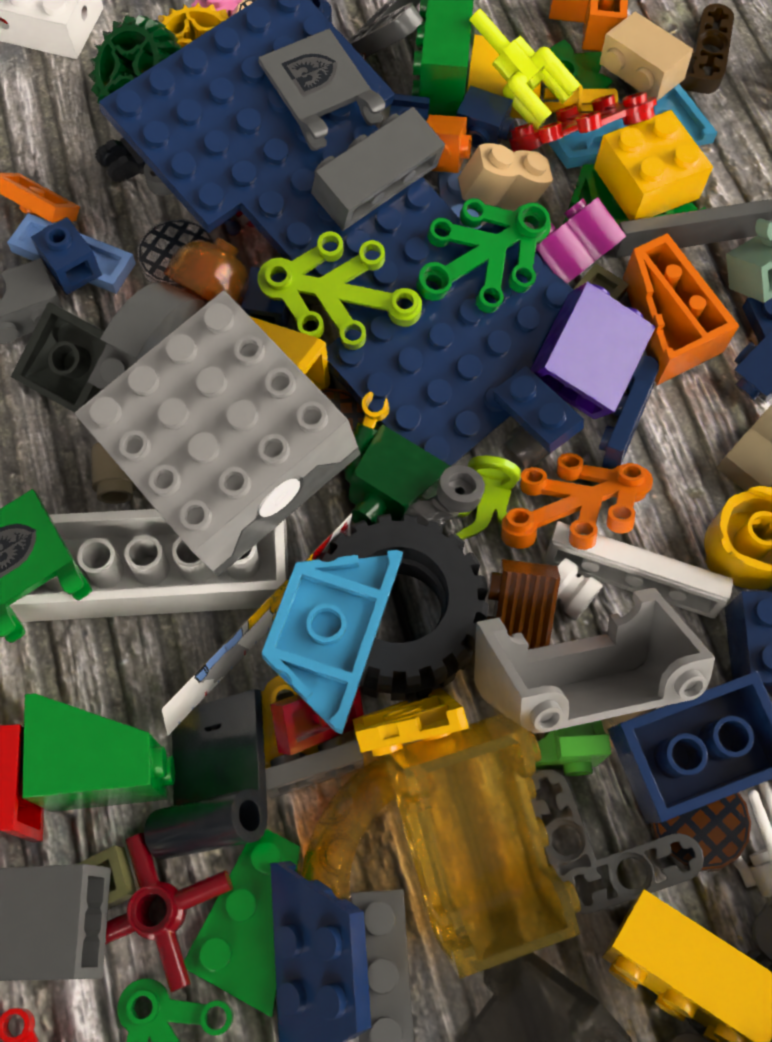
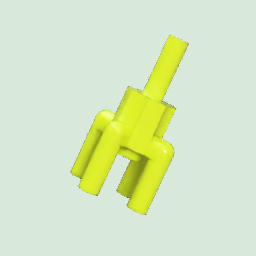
M481 8L469 19L499 54L492 65L507 81L503 88V96L513 100V108L527 124L533 123L534 129H538L552 114L533 92L541 82L545 84L562 105L580 87L581 84L548 47H540L534 52L521 36L510 43Z

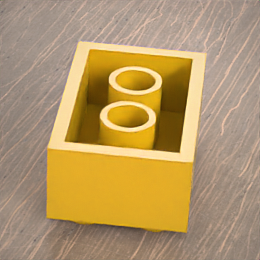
M644 889L630 906L602 958L611 963L608 971L633 989H636L640 984L657 994L656 1005L674 1018L684 1022L685 1018L688 1017L706 1026L707 1028L703 1036L709 1042H770L772 1039V972Z

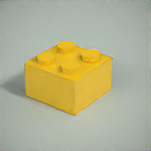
M669 110L655 115L648 120L631 124L603 135L594 169L630 221L654 217L699 199L713 166L674 112Z

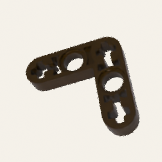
M710 4L702 12L686 76L679 83L684 90L710 94L719 89L726 72L734 23V13L723 4ZM714 22L718 23V30L712 29ZM703 45H713L720 51H709ZM705 66L711 67L709 76L705 75Z

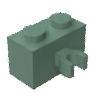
M759 218L755 225L757 236L726 253L729 289L764 303L772 298V222Z

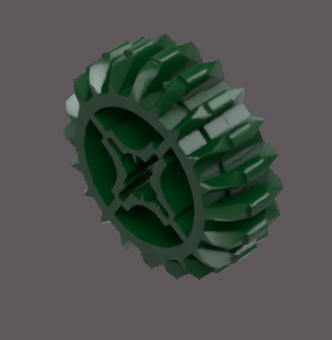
M126 15L123 23L113 21V31H102L104 41L102 44H94L98 53L95 58L89 59L95 66V70L88 76L95 82L91 91L98 97L97 103L99 104L100 100L180 50L181 45L177 43L178 38L175 37V34L168 30L161 22L152 20L147 16L138 15L135 18Z

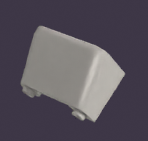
M650 588L633 592L632 600L636 604L622 618L618 613L609 615L607 634L529 650L528 642L522 633L512 634V637L509 636L500 618L476 622L474 681L481 697L489 705L526 731L545 733L694 700L705 692L709 684L715 656L657 589Z

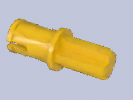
M580 85L563 105L560 102H544V104L551 112L571 105H577L579 113L593 112L591 101L602 96L614 94L615 102L618 103V91L615 88L583 89L582 85ZM544 88L543 100H558L548 88Z

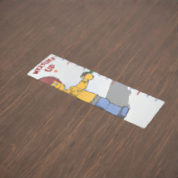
M352 513L305 561L318 560L321 553L324 552L330 554V542L339 533H343L348 538ZM290 576L162 707L161 711L167 736L271 628Z

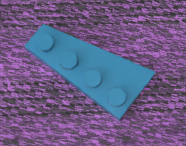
M680 84L657 101V105L654 106L655 115L672 110L698 146L714 142L718 132ZM620 118L594 131L579 133L578 130L548 144L566 169L586 164H595L603 135L629 125H623V120Z

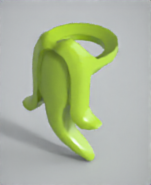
M488 455L470 459L467 467L476 470L481 475L485 488L481 501L476 507L475 521L456 534L462 540L474 537L485 530L491 521L494 511L497 512L498 522L502 523L503 517L507 515L506 509L511 490L520 480L521 476L520 468L515 463L504 458ZM472 511L459 513L457 516L464 518L469 516Z

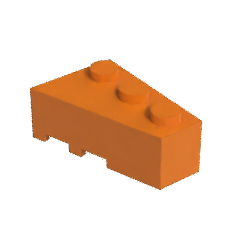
M668 233L633 249L623 281L629 284L627 293L632 308L641 312L645 320L656 326L645 351L647 356L651 355V357H655V360L658 361L659 370L655 382L656 385H659L723 353L737 331L739 324Z

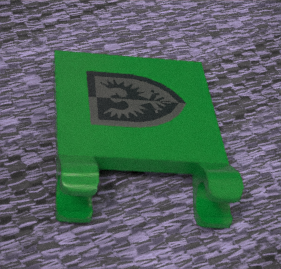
M31 489L0 509V637H5L9 643L20 639L26 632L21 621L9 605L57 576L63 590L68 594H72L73 598L77 601L92 592L89 582L75 563L34 489Z

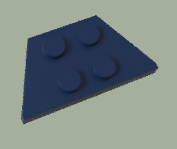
M281 861L270 863L279 1042H346L355 1039L372 1028L364 911L347 899L337 898L332 889L319 880L308 881L295 872L296 864L293 862Z

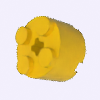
M757 486L749 488L748 491L735 494L729 498L707 527L704 537L706 565L710 571L732 578L733 585L759 590H765L772 586V487Z

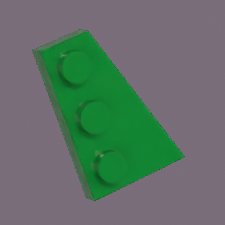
M266 829L264 835L258 841L245 845L229 875L233 890L218 896L184 963L189 972L272 1018L277 992L270 863L291 861L296 864L295 872L298 873L301 847Z

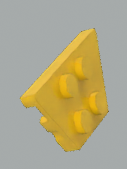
M442 688L432 690L426 698L409 703L408 701H402L352 719L361 753L372 751L373 756H382L403 748L402 743L421 739L423 741L436 740L453 732L469 728L463 706Z

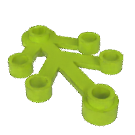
M329 231L323 233L318 238L316 247L292 261L285 258L268 260L261 266L258 272V284L262 293L270 299L283 300L295 318L299 332L316 338H320L324 333V323L321 315L317 312L309 311L299 293L316 296L340 332L341 343L350 350H357L365 344L366 329L361 322L351 318L341 302L388 311L390 320L402 327L415 324L421 316L422 300L419 294L412 289L400 288L393 293L346 284L368 270H377L383 266L385 262V249L380 242L375 240L364 242L359 249V255L320 278L305 274L325 261L334 262L341 258L344 251L343 240L336 232ZM328 242H334L338 245L337 249L331 252L324 250L323 246ZM369 251H376L380 256L376 260H368L365 254ZM276 273L287 275L282 282L271 280L272 276ZM401 299H409L413 305L408 309H402L397 305V302ZM308 321H315L319 324L318 328L312 332L304 330L303 326ZM349 330L359 331L361 336L357 340L351 341L345 337Z

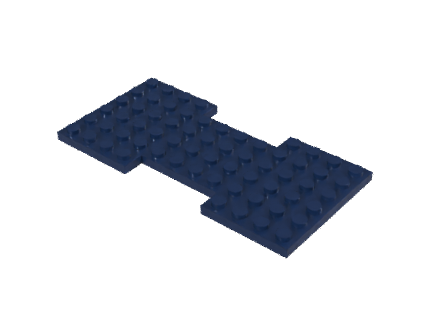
M256 0L99 101L100 112L207 233H210L241 211L280 256L290 261L316 247L318 238L323 233L332 231L339 234L343 240L344 248L341 258L334 262L325 261L305 275L320 278L359 255V249L364 242L375 240L380 242L385 249V262L383 266L377 270H368L346 284L393 293L400 288H409L419 294L416 288V280L424 265L431 262H439L446 266L475 248L450 242L445 247H436L429 242L427 232L432 221L436 218H446L452 224L467 226L461 222L460 218L423 177L344 231L341 230L311 194L316 167L329 156L338 157L347 151L349 145L357 137L366 134L368 137L377 131L378 127L376 125L369 126L365 122L357 101L320 117L328 127V134L324 137L327 145L316 151L311 150L296 119L259 65L258 57L330 28L371 90L383 98L385 108L393 103L395 96L392 89L311 0ZM487 222L478 230L498 234L506 228ZM434 229L437 235L441 237L447 236L443 229ZM328 242L323 246V249L331 252L336 250L338 245L334 242ZM519 242L506 250L501 285L504 300L494 313H484L476 305V297L484 286L487 262L454 281L447 295L441 300L430 301L419 294L422 300L421 316L415 324L408 327L394 324L390 320L388 311L341 302L351 318L364 325L366 329V342L361 348L350 350L343 346L339 337L326 347L329 371L361 407L363 397L369 392H373V399L368 406V410L371 412L380 411L387 398L390 408L389 414L382 421L376 422L379 427L383 424L450 466L457 463L511 417L494 400L493 390L525 366L531 369L568 294L573 291L567 283L553 273L536 251L533 265L536 273L534 284L525 293L513 291L509 287L508 277L517 265ZM369 251L365 254L368 260H376L380 256L376 251ZM516 274L520 282H528L524 275ZM426 282V285L431 289H439L435 282ZM484 294L487 302L496 303L492 295ZM401 299L397 302V305L402 309H408L413 303L409 299ZM354 329L349 330L345 334V337L351 341L357 340L361 336V333Z

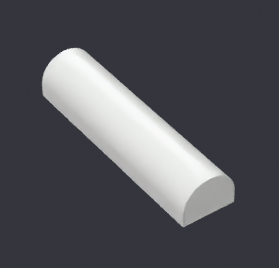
M557 521L544 558L545 563L558 567L567 557L578 566V574L593 577L598 581L631 592L656 588L670 605L712 619L716 618L730 600L733 579L599 534H597L594 547L587 550L577 549L569 543L570 525Z

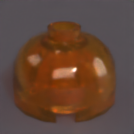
M218 237L214 244L200 239L189 241L177 250L164 272L165 276L186 289H190L209 302L225 290L241 307L243 298L249 289V275L246 266L236 258L239 250Z

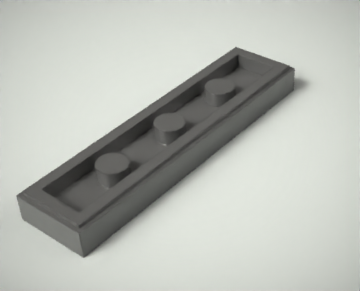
M772 199L620 222L619 227L626 237L612 248L615 258L631 256L634 248L666 233L670 235L679 248L757 236L755 231L756 221L759 218L768 221L772 219Z

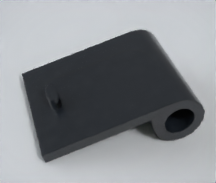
M252 689L197 705L172 731V756L175 765L173 806L157 809L152 812L144 828L145 843L149 851L156 858L164 860L258 841L264 835L267 828L268 811L261 690Z

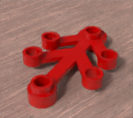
M644 91L626 96L622 99V103H616L614 94L606 95L591 101L593 112L579 113L577 105L561 108L555 111L557 122L544 125L538 129H534L533 123L511 129L512 137L509 138L511 150L513 152L519 150L532 151L541 147L542 144L556 141L579 130V133L594 131L620 118L623 120V125H631L648 120L655 116L654 106L657 105L656 97L647 98V94Z

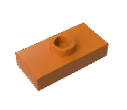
M0 173V194L19 204V209L22 212L42 217L51 223L59 222L66 217L70 221L77 220L80 206L20 173Z

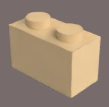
M635 11L606 33L600 65L638 91H645L648 97H656V101H658L685 79L693 48Z

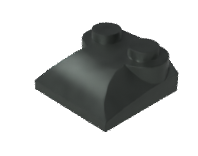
M48 302L11 377L75 413L92 399L100 389L87 381L107 344L100 340L104 330Z

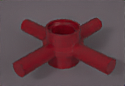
M140 833L125 840L140 889L130 898L127 913L107 921L105 945L134 932L145 939L155 940L170 992H175L191 985L175 933L184 923L187 909L233 890V885L226 870L180 890L170 883L160 882L151 852L145 843L144 833ZM161 896L166 903L167 910L164 919L155 926L149 918V907L154 899Z

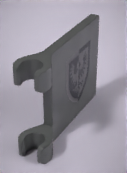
M330 28L258 57L259 65L296 119L311 150L316 151L327 145L324 137L328 134V127L320 117L357 101L361 114L369 126L383 121V115L380 112L385 110V101L378 93L371 90Z

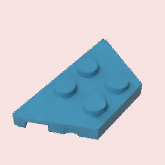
M391 550L387 551V555L360 559H358V555L338 557L331 562L321 560L296 562L263 647L262 658L337 733L343 734L402 561V551Z

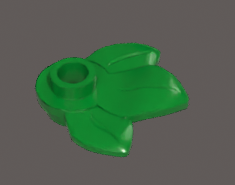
M562 40L550 48L582 85L583 89L609 88L611 86L612 80L606 75L599 73L602 66L600 65L602 52L574 53L573 48L566 40Z

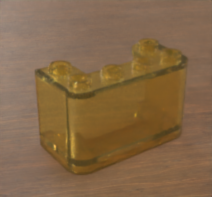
M502 714L468 724V729L453 732L436 740L423 741L421 739L405 744L402 749L385 755L392 787L433 934L439 947L460 979L580 935L575 913L581 911L577 892L569 880L563 882L557 875L554 867L547 863L544 847L549 846L548 834L540 817H535L531 799L536 798V789L531 776L536 772L535 763L541 761L538 742L531 731H527L526 728Z

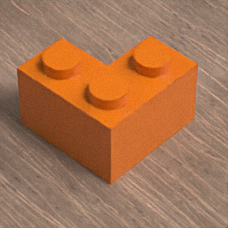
M550 0L549 19L584 23L582 49L602 52L606 33L627 18L628 0Z

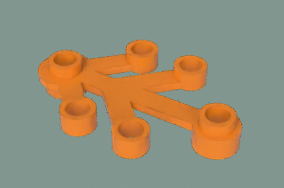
M565 453L559 456L557 460L558 477L565 481L581 479L600 484L592 487L547 479L546 472L540 468H526L521 472L520 489L523 493L530 496L542 494L563 499L533 511L525 508L511 509L502 519L501 539L511 548H528L537 540V528L580 511L578 520H575L570 525L569 543L577 549H590L595 546L598 528L596 523L601 504L612 497L617 498V503L608 509L607 527L615 533H628L634 527L636 515L633 509L634 503L644 499L646 494L652 489V474L646 468L635 463L622 464L614 469L584 465L582 457L574 453Z

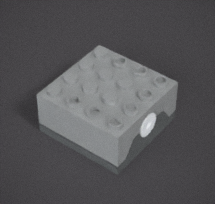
M225 290L214 297L74 413L190 550L218 577L360 455L349 420Z

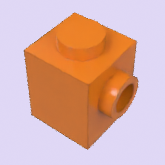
M429 114L426 122L445 143L437 167L431 171L459 173L463 160L469 159L471 153L472 137L467 135V117Z

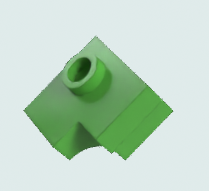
M601 720L545 732L543 739L530 743L524 751L526 771L563 769L564 776L590 775L593 773L592 767H597L611 755L609 734L605 733Z

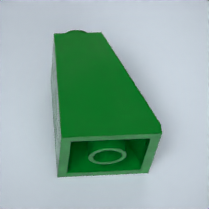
M36 693L25 694L24 799L50 812L168 800L167 786L175 784L173 756H166L165 747H162L149 732Z

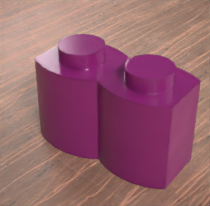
M598 197L589 204L582 198L564 213L568 220L557 229L551 223L548 236L536 245L535 251L553 273L567 284L626 237Z

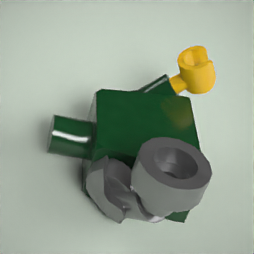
M373 392L367 393L362 399V409L365 413L362 423L357 422L353 432L360 455L345 467V478L350 483L348 498L356 505L350 512V514L352 513L351 520L353 523L365 520L367 525L370 526L376 524L378 515L391 514L392 521H403L404 514L418 516L417 523L428 526L429 521L433 520L445 526L446 523L444 521L457 516L459 513L470 512L475 509L481 501L485 488L481 475L476 470L467 466L448 465L383 424L378 430L375 429L376 422L382 421L389 414V403L386 398L380 411L371 412L368 410V406L373 399Z

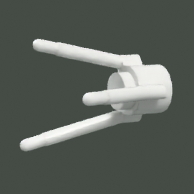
M768 781L758 784L762 802L756 790L753 789L748 792L753 813L766 848L749 855L753 863L751 866H748L741 856L733 862L746 888L757 885L762 897L772 896V792Z

